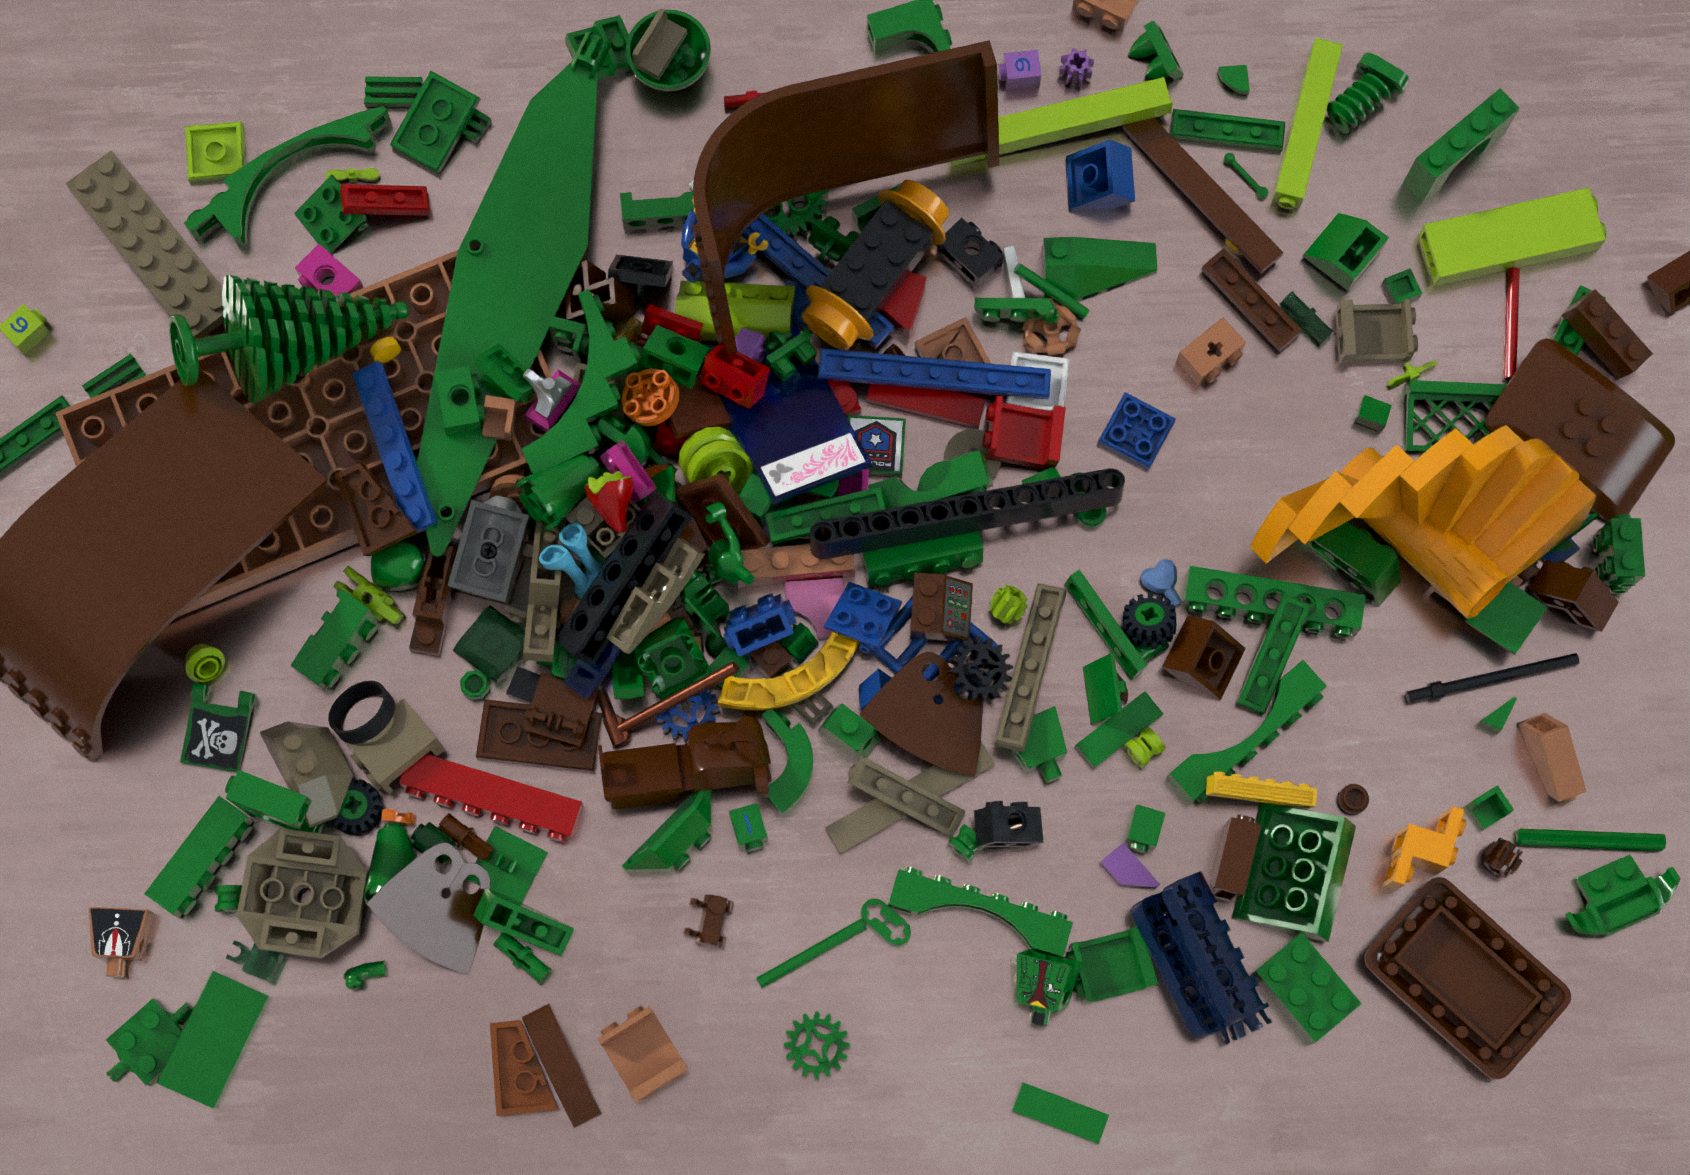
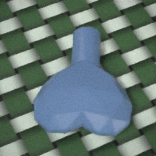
M1163 559L1158 562L1155 568H1147L1142 571L1140 579L1143 586L1155 593L1164 594L1171 601V605L1174 604L1175 607L1182 603L1174 589L1177 582V568L1172 560Z

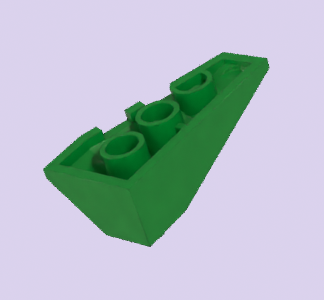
M1052 237L1043 239L1041 249L1043 279L1076 301L1082 300L1083 297L1096 292H1104L1118 284L1128 283L1156 273L1158 270L1156 243L1083 237ZM1044 293V298H1051Z

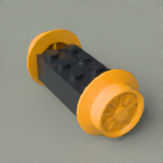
M904 180L896 191L882 190L878 195L881 207L820 287L811 285L806 289V296L810 304L801 315L802 320L814 334L829 345L839 350L848 351L856 339L871 340L874 335L871 328L872 323L932 244L942 245L945 242L946 235L941 226L949 217L950 212L945 203L935 193L918 182Z

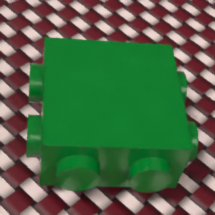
M1629 514L1614 515L1593 536L1592 545L1593 551L1597 552L1598 556L1595 571L1598 573L1599 580L1611 589L1610 593L1622 594L1628 592V589L1635 586L1637 582L1645 577L1641 518H1631Z

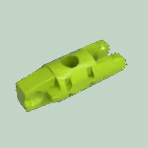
M347 565L343 572L359 585L355 590H352L345 583L336 581L333 587L338 591L340 588L364 604L379 621L385 618L393 624H399L405 614L393 605L395 599ZM370 594L372 595V601H371V602L369 601V595H370Z

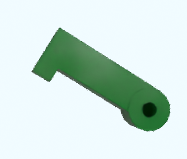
M631 192L620 193L624 229L684 224L690 210L695 208L692 201L693 192H685L680 197L633 200Z

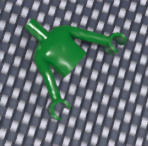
M717 502L706 506V509L710 512L706 516V521L709 524L718 521L728 542L720 539L710 547L708 557L711 566L704 568V571L708 574L705 578L711 584L725 579L733 585L737 584L739 580L743 581L746 585H750L754 581V575L743 566L744 561L740 551V544L726 519L727 513L724 505Z

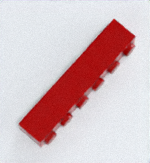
M428 754L424 755L403 772L399 784L406 789L405 794L420 799H422L423 794L434 797V803L445 807H450L451 803L463 806L461 811L475 816H479L480 812L491 815L490 820L507 825L508 821L519 824V829L535 834L538 829L547 832L548 838L559 842H564L565 838L574 839L584 809L582 801Z

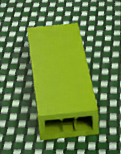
M1588 187L1424 224L1419 232V238L1434 287L1507 271L1512 267L1520 268L1599 250L1606 240L1607 231L1604 223L1600 222L1598 217L1599 207L1596 197L1592 196Z

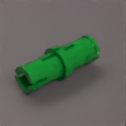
M502 933L493 944L495 948H498L513 961L512 965L514 967L523 969L538 984L542 983L552 971L550 967L532 954L533 950L529 946L524 947L511 935Z

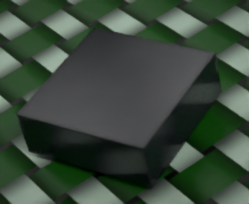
M517 666L506 694L532 704L541 675Z

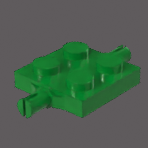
M152 998L106 1039L116 1051L120 1060L106 1072L108 1077L115 1082L129 1070L135 1073L146 1086L149 1085L161 1074L183 1030L181 1022L190 1015L193 1009L190 1007L191 1005L185 1002L184 1005L172 1014L166 1011L155 998Z

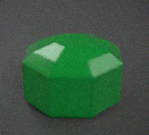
M479 670L467 671L460 680L461 692L470 700L483 699L490 690L488 677Z

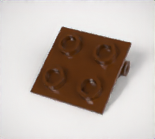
M541 674L531 707L527 708L525 713L526 722L523 730L580 747L598 690L593 689L586 695L570 684L569 681Z

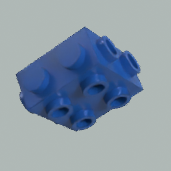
M771 593L757 600L758 604L747 608L746 605H742L731 610L730 616L726 617L727 626L724 627L725 634H723L730 651L735 649L739 657L793 634V624L796 623V615L789 600L784 601L781 594L774 596Z

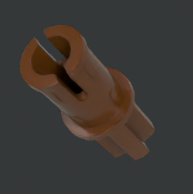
M450 813L439 823L440 826L438 828L451 836L458 843L457 846L459 848L465 847L483 861H487L493 854L494 848L474 834L475 829L473 827L468 828Z

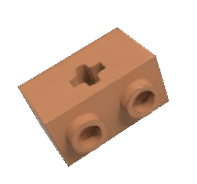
M1222 317L1181 350L1176 361L1198 386L1206 380L1208 383H1211L1222 373L1220 369L1227 363L1233 365L1244 355L1242 350L1246 341ZM1216 351L1218 355L1214 354L1211 357L1208 355V352L1213 353Z

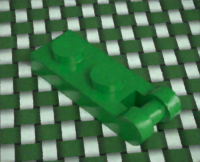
M975 297L974 309L985 321L997 322L1000 318H1010L1015 322H1026L1027 319H1043L1047 324H1054L1059 319L1058 310L1054 307L1051 300L1047 298Z

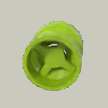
M1148 726L1140 732V736L1137 739H1131L1124 744V748L1129 756L1141 768L1150 762V758L1153 755H1159L1166 750L1160 737Z

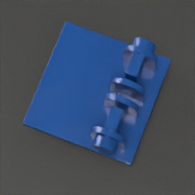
M849 582L823 628L860 641L859 649L864 653H869L879 646L902 605V601Z

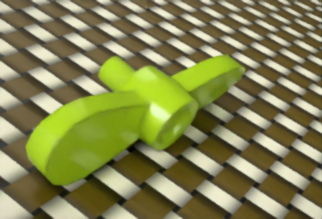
M349 168L347 171L333 169L325 174L326 179L333 174L337 181L349 180L353 183L358 180L372 182L380 177L379 171L375 168L361 170Z
M1434 360L1416 368L1415 366L1412 367L1410 362L1404 364L1407 369L1406 372L1388 381V385L1390 388H1395L1407 380H1417L1421 377L1420 373L1436 366L1438 363Z

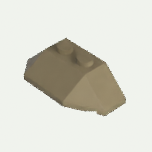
M287 721L260 731V735L288 789L307 796L312 801L304 818L308 827L311 828L337 818L352 781L353 773L329 728Z

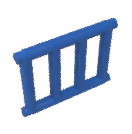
M913 596L896 614L879 646L870 651L895 673L899 672L910 662L929 640L914 638L897 659L884 649L885 645L912 615ZM970 622L969 637L973 639L981 637L983 643L990 638ZM993 640L992 646H998V644ZM950 641L939 656L945 658L948 663L949 658L955 655L954 649L959 646L962 647L963 642ZM932 663L922 675L926 680L933 681L940 673L939 668ZM978 666L972 668L977 669V671L981 670V668H979ZM959 684L954 685L956 696H959L958 691L961 688ZM937 694L933 697V701L935 704L940 705L943 702V698Z

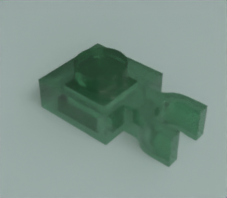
M234 940L233 945L240 948L241 953L237 957L227 954L226 959L236 964L245 963L241 971L272 984L285 956L278 952L260 950L255 943L251 951H249L247 946Z

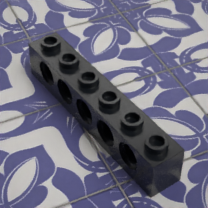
M653 490L555 640L574 657L594 666L610 642L606 637L634 587H643L655 563H662L692 515L674 501Z

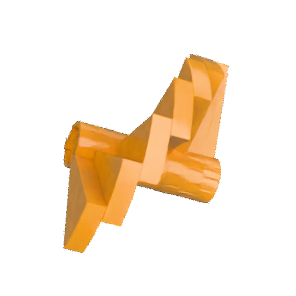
M1505 425L1472 444L1455 428L1415 461L1398 445L1394 446L1385 456H1382L1373 447H1369L1355 456L1341 472L1335 470L1328 479L1280 498L1262 523L1250 548L1265 563H1268L1298 539L1302 543L1307 544L1355 517L1362 518L1463 616L1470 619L1478 616V613L1500 593L1509 581L1577 531L1589 514L1596 495L1579 480V473L1541 439H1530L1524 442Z

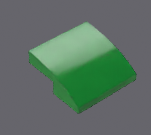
M620 15L594 21L591 28L566 34L565 41L573 58L586 31L592 35L585 54L595 35L602 37L598 54L605 40L612 42L598 73V84L631 71L626 55V44L629 34Z

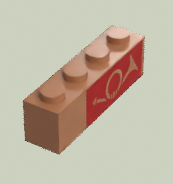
M810 544L740 550L743 555V566L754 575V581L750 585H746L743 581L739 580L738 588L785 584L788 581L855 577L854 554L819 559L812 555Z

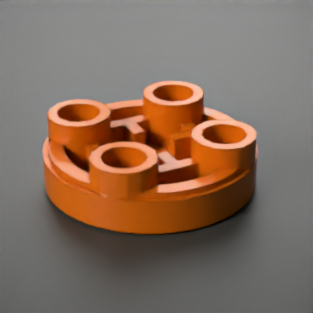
M646 369L639 373L633 372L627 376L622 392L621 404L624 413L634 423L641 426H655L664 422L673 414L679 402V388L666 371Z

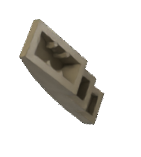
M677 538L664 563H655L643 587H634L606 638L625 653L630 654L671 607L705 554L686 540Z

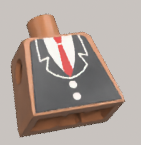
M89 907L92 956L98 959H107V977L123 978L126 960L141 961L153 921V912L147 909Z

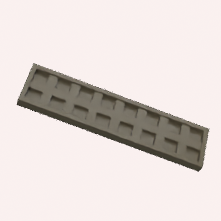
M112 150L65 183L169 315L180 314L187 320L194 339L203 338L224 322L222 306L223 286Z

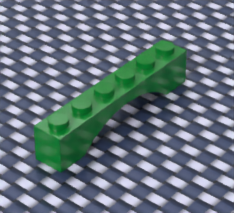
M1302 660L1279 680L1270 711L1262 725L1251 736L1241 743L1222 751L1190 755L1169 773L1167 779L1189 804H1192L1196 799L1199 803H1202L1209 797V795H1206L1207 776L1213 775L1214 772H1224L1225 776L1235 774L1236 772L1233 768L1238 763L1242 762L1246 765L1258 755L1255 749L1259 745L1264 743L1268 746L1280 736L1277 732L1279 728L1284 724L1291 727L1302 717L1299 713L1300 710L1306 705L1313 708L1324 698L1321 692L1327 687L1326 684Z
M906 867L905 871L898 870L888 903L890 908L915 916L945 907H966L981 910L1011 926L1025 940L1031 950L1059 957L1064 956L1073 925L1072 921L1067 920L1068 915L1057 911H1050V914H1045L1038 911V906L1027 902H1021V906L1009 903V897L993 893L992 897L980 894L981 889L967 884H964L963 888L951 885L952 880L935 875L934 879L922 876L923 871L912 867Z

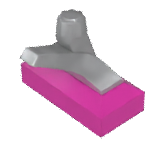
M527 369L523 377L532 386L537 394V398L526 412L525 419L547 433L558 423L574 401L582 384L558 369L552 378L547 377L546 379L531 369Z

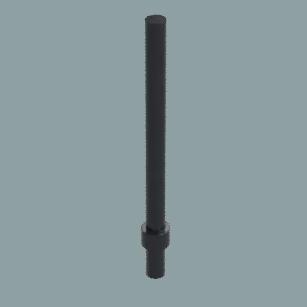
M1577 653L1450 682L1442 683L1441 681L1428 683L1427 687L1406 691V699L1408 703L1428 698L1432 701L1442 699L1446 694L1578 665L1580 663Z

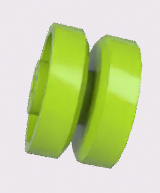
M706 427L695 432L685 441L679 453L678 462L683 475L689 483L722 473L738 495L753 471L751 460L736 436L729 430L721 427Z

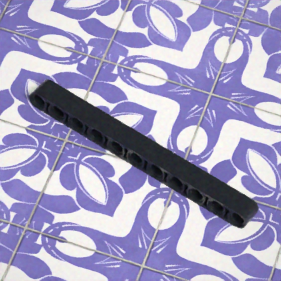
M1108 468L819 521L812 525L810 529V551L816 558L829 559L1117 505L1122 500L1125 477L1119 470ZM883 528V529H886V530L879 531V530H876V529Z

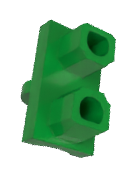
M828 216L823 221L817 219L813 223V230L808 241L814 244L813 247L821 252L818 257L820 262L825 263L828 258L838 262L860 234L855 231H850L846 236L838 232L841 226L839 221L832 216Z
M807 329L794 338L790 331L781 334L778 330H774L769 333L771 343L766 345L765 348L771 354L766 356L767 364L765 366L771 368L770 373L773 371L782 381L789 378L796 370L789 361L791 358L796 356L803 366L808 365L816 358L817 353L810 343L812 335Z

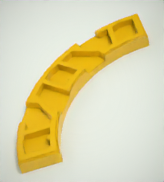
M832 631L827 641L812 659L784 673L782 676L769 679H748L730 676L724 681L717 705L740 710H767L780 708L806 699L823 689L838 676L851 660L860 641Z

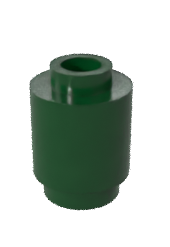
M428 822L426 825L421 823L411 836V839L414 840L412 847L421 853L440 843H448L457 849V844L453 842V838L431 822ZM445 854L440 855L436 858L435 863L439 861L444 865L449 861L450 857Z

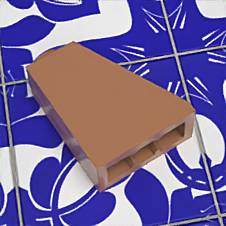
M1546 713L1518 722L1519 729L1547 795L1558 802H1570L1575 800L1577 795L1587 792L1568 726Z

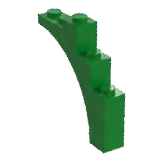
M589 289L578 293L579 301L587 320L589 333L588 363L583 383L572 405L560 421L541 438L521 449L532 474L577 456H588L599 451L597 442L602 440L595 424L589 426L588 423L619 409L617 401L621 399V396L615 384L609 385L608 382L638 368L637 359L641 357L634 342L628 344L625 336L616 341L613 340V338L617 337L611 321H604L600 313L604 311L602 302L598 295L592 296Z

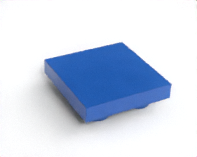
M1125 392L1097 444L1149 470L1176 418Z

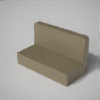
M659 9L632 53L634 67L657 80L661 78L687 36V29L667 19L665 9Z

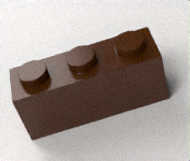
M1596 289L1581 296L1561 315L1617 379L1635 372L1653 354Z

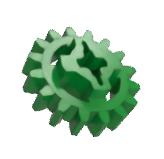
M815 1011L814 1019H809V1016L805 1013L803 1014L804 1022L802 1024L796 1020L793 1021V1025L796 1028L794 1032L786 1031V1035L791 1038V1042L784 1043L785 1048L791 1049V1052L786 1055V1059H795L796 1062L792 1068L793 1070L798 1069L800 1066L804 1068L802 1073L804 1077L808 1075L809 1071L814 1072L815 1079L819 1078V1074L824 1071L827 1077H830V1068L834 1067L840 1070L841 1066L838 1060H847L848 1058L845 1053H842V1049L850 1048V1043L842 1041L848 1035V1032H839L840 1021L834 1024L830 1023L831 1014H827L825 1019H820L819 1011ZM815 1025L825 1026L832 1033L825 1035L818 1032ZM805 1030L807 1037L804 1044L796 1047L799 1034ZM811 1032L817 1037L818 1041L824 1040L825 1042L821 1052L823 1059L820 1058L819 1053L815 1049L809 1050L808 1046L812 1045ZM837 1044L836 1054L829 1061L827 1052L831 1046ZM806 1056L812 1057L817 1060L819 1066L809 1065L801 1058Z

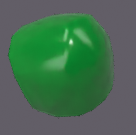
M400 541L373 554L371 558L373 583L375 586L389 591H403L415 588L421 578L425 561L423 554L416 546L407 541Z

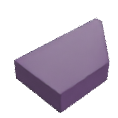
M1124 843L1119 845L1100 862L1120 886L1156 889L1160 885Z

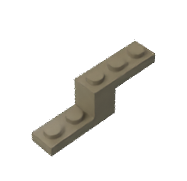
M565 518L551 531L544 529L547 526L544 521L536 522L523 660L553 662L561 570H548L544 568L539 561V556L550 545H561L564 547L559 539V534L566 526Z

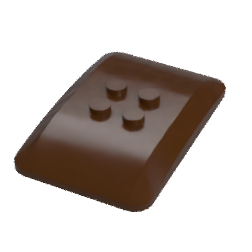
M1548 338L1538 341L1532 347L1485 418V425L1490 433L1507 425L1524 442L1536 438L1545 442L1579 473V480L1596 495L1591 511L1598 514L1606 522L1613 518L1614 515L1629 514L1675 444L1673 432L1657 417L1584 360L1558 342Z
M1442 877L1432 878L1365 953L1364 960L1367 968L1434 1031L1491 1079L1498 1080L1509 1075L1571 1002L1570 989L1565 983L1454 884Z

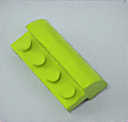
M681 280L679 295L676 296L675 313L704 324L700 341H717L704 282L696 281L691 283ZM724 283L735 337L742 327L763 334L767 340L765 344L771 343L769 333L774 330H778L781 334L787 331L792 333L795 286Z

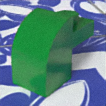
M606 415L601 418L596 426L597 430L616 443L624 440L643 467L651 451L650 438L645 428L635 423L630 429H627L626 422L615 415L611 417Z

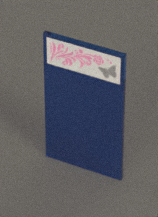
M793 323L792 328L794 338L801 333L796 323ZM766 350L765 358H766V356H768L769 354H771V353H769L767 350ZM796 356L791 358L789 361L796 370L784 381L777 377L773 371L769 373L764 396L750 409L719 394L732 421L731 424L773 505L872 467L867 453L827 380L817 379L818 363L815 359L808 365L803 366ZM764 358L763 362L761 363V364H763V365L767 364L765 358Z

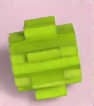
M1007 584L1003 589L999 587L989 602L991 604L989 610L1001 622L1012 624L1014 620L1018 622L1024 614L1025 609L1028 607L1025 604L1028 599L1021 590Z

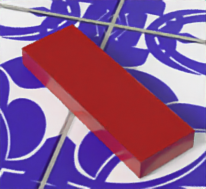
M341 184L340 187L343 214L428 216L430 211L426 186Z

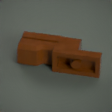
M428 544L412 613L415 618L409 646L412 652L440 656L452 603V588L447 585L458 550L453 546H448L442 556L435 557L432 555Z

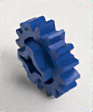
M711 687L699 693L700 695L693 696L685 701L689 706H692L690 713L692 719H689L688 714L682 710L683 703L655 717L657 723L665 722L662 731L665 733L671 729L673 730V739H676L679 734H683L684 741H687L686 733L692 726L708 722L716 723L717 719L712 713L719 712V706L711 704L717 700L716 694L708 695ZM706 708L703 719L698 723L697 717L699 712ZM679 720L686 723L688 727H681L673 722Z

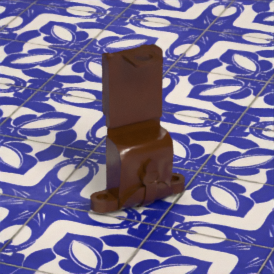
M743 711V718L737 722L703 723L692 726L686 733L687 744L676 746V743L604 753L602 752V745H599L598 751L605 800L611 802L612 809H622L678 801V794L683 793V791L694 790L696 792L755 784L757 796L769 795L768 782H772L769 767L771 762L768 745L764 739L762 726L757 720L756 711Z

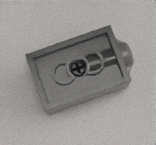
M496 495L484 503L471 500L447 586L454 590L510 604L518 572L524 558L523 552L529 540L534 519L529 515L523 514L515 500Z

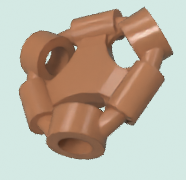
M1048 298L1059 312L1058 321L1054 324H1047L1043 319H1027L1023 324L1022 330L1025 331L1023 342L1031 353H1046L1047 356L1065 353V350L1071 346L1075 347L1081 328H1078L1075 321L1077 317L1067 307L1060 306L1054 302V299ZM1067 325L1070 326L1066 341L1063 342L1059 339V334L1062 327ZM1034 331H1038L1045 337V339L1047 340L1045 346L1043 345L1041 340L1033 333Z

